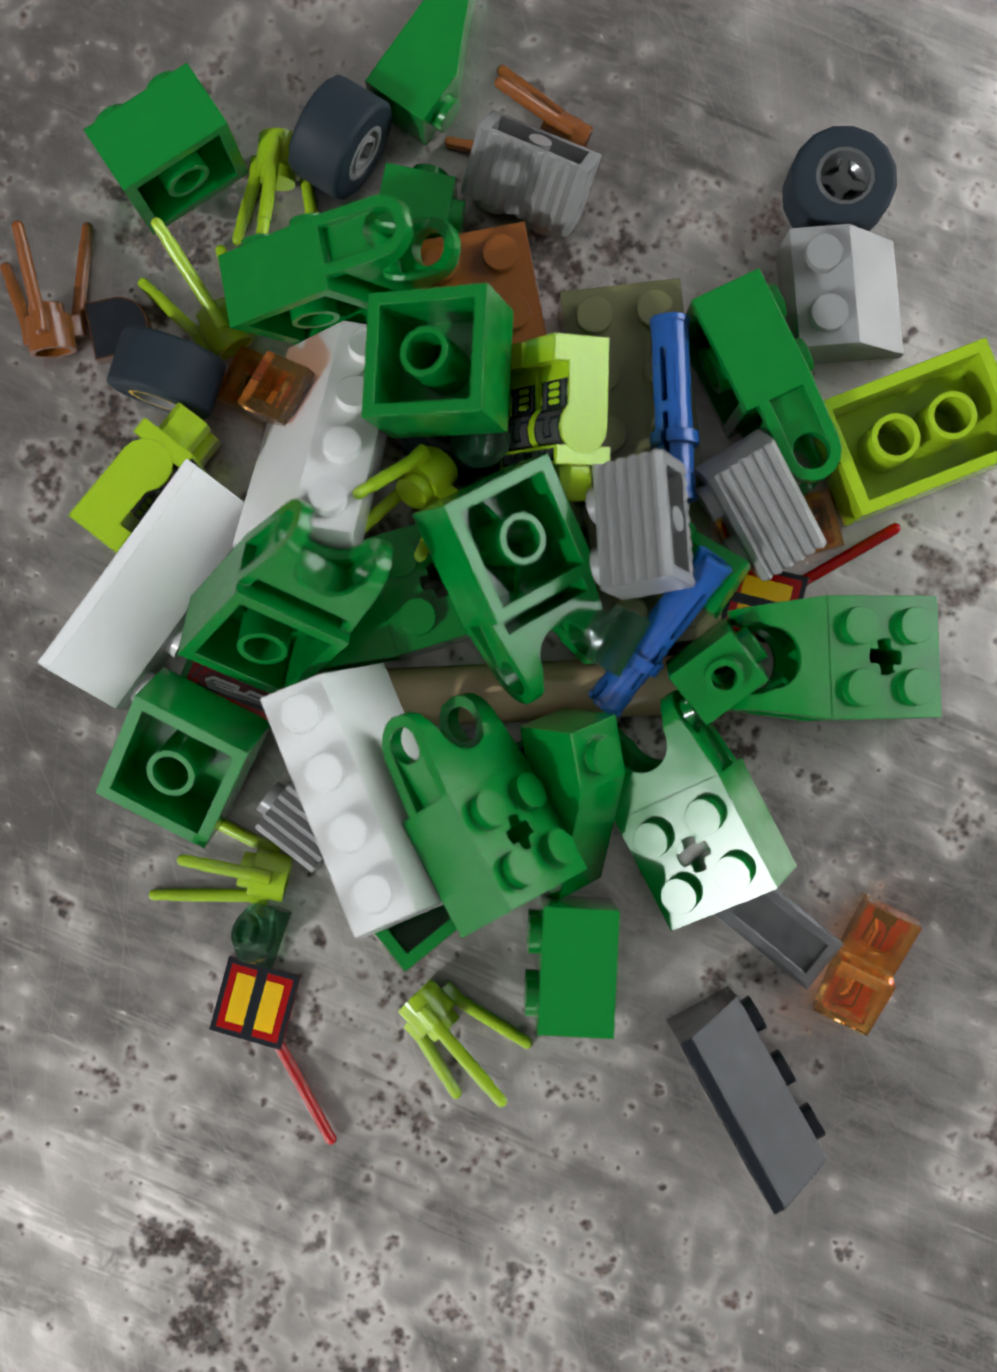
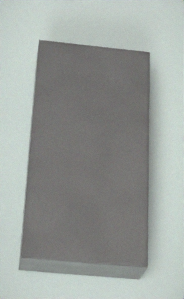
M778 889L715 913L718 918L806 990H808L844 945L841 940Z

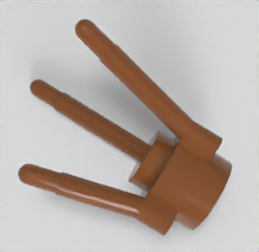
M502 64L497 67L499 77H496L494 81L495 87L542 119L541 130L586 148L594 130L593 126L562 109L507 66ZM453 136L445 138L444 144L447 148L471 154L474 140Z
M15 220L12 223V231L28 297V307L11 264L3 262L0 270L21 326L23 344L25 347H28L29 355L35 358H59L72 355L77 352L75 339L88 337L84 303H86L93 225L90 222L82 224L72 312L69 314L65 312L62 302L42 301L25 227L20 220Z

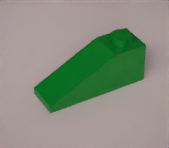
M423 0L365 80L368 91L390 104L392 123L425 146L437 130L444 133L451 126L460 110L461 102L459 97L475 0Z
M562 708L519 726L524 755L536 776L542 782L548 798L568 834L573 838L576 848L587 867V870L549 890L550 897L560 900L602 876L625 776L616 714Z

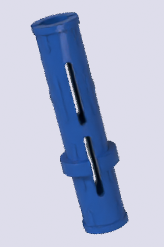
M666 312L654 315L649 320L652 339V381L655 411V431L649 435L650 449H662L684 464L687 471L685 478L688 483L686 486L688 493L687 503L691 504L697 501L694 449L699 447L700 438L699 431L693 429L688 327L690 317L680 312Z
M700 545L696 549L692 560L695 569L693 572L695 579L694 587L665 592L631 638L626 636L617 646L619 654L612 661L604 675L600 677L594 687L588 692L589 698L594 699L593 703L601 710L620 717L633 696L650 676L657 677L664 668L662 660L668 654L671 647L706 605L715 590L733 571L732 567L726 564V561L716 553Z

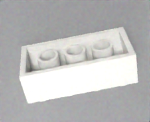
M343 320L288 348L281 373L301 379H310V382L287 421L277 420L287 398L279 394L272 404L233 541V548L247 533L292 499H300L314 507L315 511L310 521L312 530L309 538L316 543L329 548L345 549L354 547L363 541L374 493L362 499H356L353 497L352 492L354 488L379 473L388 437L387 434L361 418L367 324Z
M186 459L38 663L115 709L129 710L135 695L162 669L170 656L175 659L180 656L178 655L190 597L233 550V541L244 502L198 466Z
M384 663L318 674L260 698L354 938L363 939L443 905L437 890L401 824L408 820L409 817L382 750V734L385 725L391 718L404 714ZM404 728L401 735L402 746L409 757L417 760L420 749L411 731Z

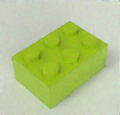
M986 337L823 400L840 437L842 446L840 462L825 480L845 527L997 468V362ZM814 437L823 466L826 461L827 451L823 442Z

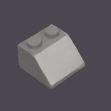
M851 224L789 228L776 252L778 286L787 308V315L784 319L794 339L800 337L804 340L811 352L814 364L901 358L904 352L893 240Z

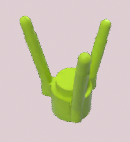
M278 127L267 128L258 134L257 155L251 156L249 178L232 236V242L235 245H241V241L245 237L261 184L262 192L256 234H268L275 191L292 190L295 187L296 181H299L301 185L305 213H318L314 185L294 174L288 162L292 130Z
M154 217L151 220L152 228L202 305V308L196 314V318L200 323L199 326L188 318L148 279L140 278L137 282L139 288L189 335L195 344L210 350L222 360H227L239 354L256 339V334L230 328L225 298L213 299L162 219ZM224 245L216 246L217 258L219 255L227 252Z
M419 444L407 457L354 488L352 492L353 497L362 499L397 478L399 480L396 483V488L370 510L365 533L402 500L412 508L422 509L457 492L458 490L453 487L458 478L457 467L447 453L433 446ZM422 536L414 553V558L418 562H423L429 553Z
M226 819L218 830L256 849V853L245 851L241 865L181 854L177 857V864L183 867L198 869L199 871L237 878L236 886L247 889H152L148 895L151 900L249 902L267 907L269 900L283 902L294 858L280 853L281 848L271 840L262 838Z
M431 978L397 1011L407 1021L403 1028L418 1043L452 1098L459 1099L462 1091L433 1044L438 1039L498 1107H504L507 1104L506 1096L450 1032L449 1029L460 1018L452 1008L457 1006L525 1049H530L533 1046L532 1039L463 995L451 981L441 988Z

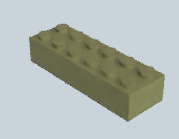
M680 278L560 291L558 306L560 333L609 337L608 422L606 438L601 446L610 447V461H616L618 458H628L630 455H640L641 452L653 451L650 449L649 441L650 433L655 431L652 339L649 320L654 315L660 313H684ZM690 363L693 429L699 431ZM701 445L694 449V468L703 463ZM592 469V487H594V483H593V469ZM695 472V488L697 489L702 486V483ZM697 498L696 502L688 504L689 518L694 523L696 531L712 540L709 516ZM580 502L583 535L591 552L594 548H598L597 528L588 514L586 502ZM594 579L610 632V654L619 653L617 651L619 643L626 636L631 638L664 593L621 600L601 591L600 585ZM701 610L672 647L691 644L722 620L721 613L715 619Z

